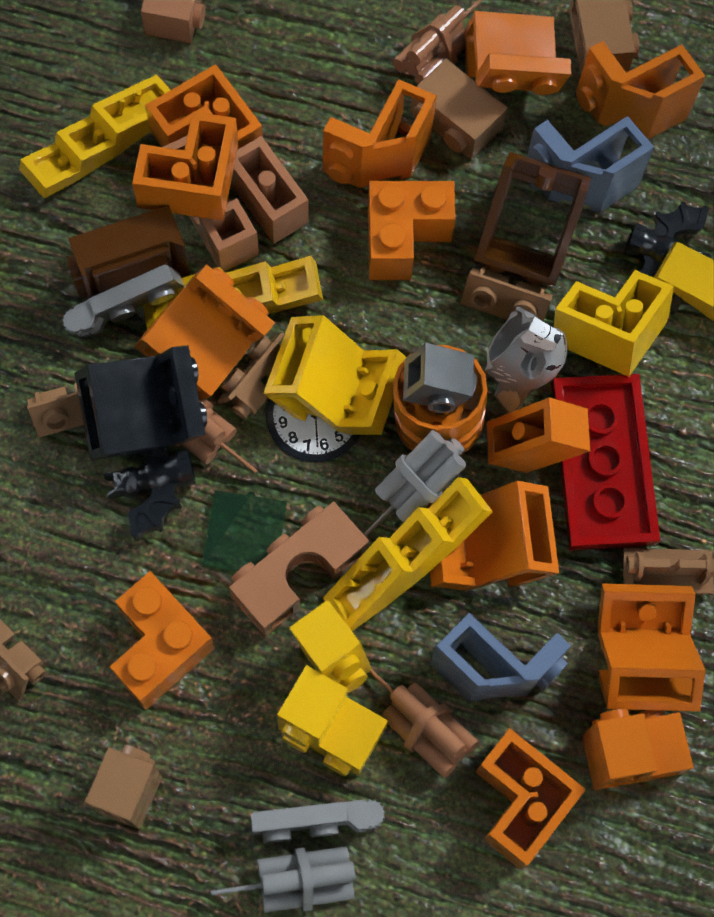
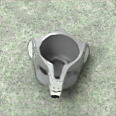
M516 307L515 311L511 312L509 319L494 336L488 348L487 366L485 368V371L499 383L494 396L507 414L521 409L529 394L554 379L565 364L567 356L565 333L558 328L549 326L534 314L521 307Z

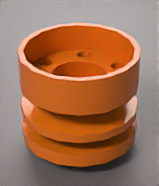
M437 345V346H441V347H445V348H449V349H453V350L465 352L463 349H459V348L452 347V346H449V345ZM474 358V373L477 376V385L473 397L458 406L454 411L437 415L435 414L436 412L430 411L428 406L403 400L404 360L399 365L393 381L395 427L403 444L410 450H413L434 430L445 441H449L451 438L459 441L464 447L463 453L469 451L480 439L485 424L487 383L486 374L478 361Z

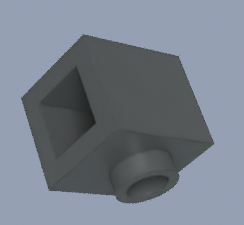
M425 343L405 359L404 401L428 406V409L432 412L449 413L473 397L477 385L473 354Z

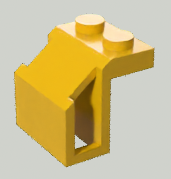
M324 315L291 317L263 394L295 419L306 422L307 416L310 414L320 417L336 431L347 435H382L394 399L393 381L399 365L407 357L398 349L363 350Z

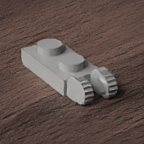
M164 264L91 297L87 301L74 306V309L69 308L70 310L68 312L65 311L66 314L63 315V326L66 327L65 330L78 334L80 337H91L92 334L96 335L103 331L106 321L120 322L136 314L135 308L150 302L151 305H157L172 299L175 296L174 291L184 287V283L179 272Z
M370 799L368 802L357 800L253 812V815H251L253 836L262 835L263 843H275L292 840L291 832L310 829L311 838L339 834L338 826L347 825L356 833H364L366 830L371 832L372 829L376 830V827H380V823H383L382 819L385 818V811L383 810L384 806H381L380 802L378 803L376 800L371 801Z

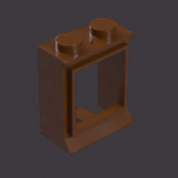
M509 152L503 165L474 260L483 263L484 267L494 272L505 273L509 271L522 275L524 280L534 285L544 286L550 284L556 286L592 177ZM512 178L535 184L537 188L542 190H554L574 197L554 255L494 236Z
M169 205L68 238L73 254L65 258L80 300L94 297L164 264L179 272L181 278L190 276L186 248Z

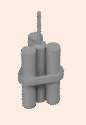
M432 430L408 455L402 454L395 461L396 468L375 488L377 495L384 501L389 500L391 506L373 523L364 535L367 537L394 509L397 510L396 515L398 518L405 522L418 507L425 508L429 503H434L442 494V490L466 467L465 461L460 457L464 452L462 444L454 438L445 441L438 432Z
M347 846L305 852L304 848L294 849V854L257 859L259 884L211 891V896L261 888L264 913L299 907L302 908L303 912L313 911V905L354 899L353 881H355V869L353 861H349Z

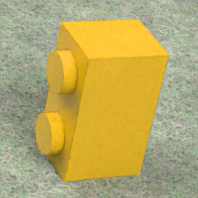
M326 600L289 627L304 655L316 671L348 688V693L356 690L366 681L367 673L372 670L365 651L360 641L329 600Z

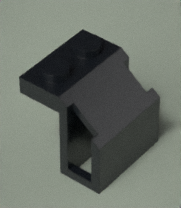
M189 345L171 347L152 357L89 364L74 373L91 461L151 451L150 448L181 444L206 435L207 412L204 404L199 401L196 387L199 377L198 366L195 359L190 355Z

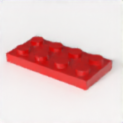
M631 374L629 377L626 375L554 378L551 383L553 399L588 408L590 452L560 462L569 550L657 546L661 540L640 374Z

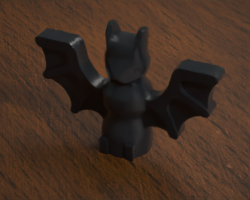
M681 202L672 213L656 212L653 217L655 222L654 230L650 231L645 226L639 224L633 226L625 246L624 255L641 259L643 267L639 272L654 278L674 242H677L673 237L680 234L695 235L700 233L704 228L709 207L693 208L687 206L685 202ZM685 245L709 258L712 257V255H710L709 253L699 251L692 246ZM675 293L672 295L670 315H674L678 311L682 300Z
M168 446L150 448L151 451L130 454L147 460L140 467H127L120 471L104 474L105 480L114 482V489L107 493L108 499H115L125 495L134 496L144 490L152 493L143 504L131 509L128 513L130 530L135 541H139L143 535L151 531L162 532L166 516L171 511L182 508L180 500L175 497V489L196 484L194 468L188 450L169 456L167 454Z

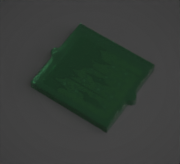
M215 490L202 567L234 571L235 574L249 562H252L254 565L258 564L269 555L266 550L271 543L282 535L287 501L256 497L254 492H248L247 495Z

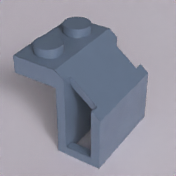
M627 116L574 151L553 125L546 120L534 128L527 157L592 177L583 205L590 206V211L600 213L638 188L654 146ZM629 135L639 148L619 160ZM529 183L534 189L539 190L535 184ZM540 189L547 199L560 202L567 200L572 202L574 198L554 190L546 191Z
M468 613L436 646L430 665L468 702L507 696L520 697L527 696L536 686L543 692L558 677L568 664L562 657L571 645L556 633L524 665L477 619ZM462 645L495 678L484 679L456 650Z

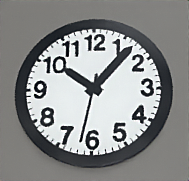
M270 398L267 402L266 423L269 433L284 452L295 458L312 462L334 459L348 451L360 437V435H347L338 432L320 417L308 414L306 422L295 419Z

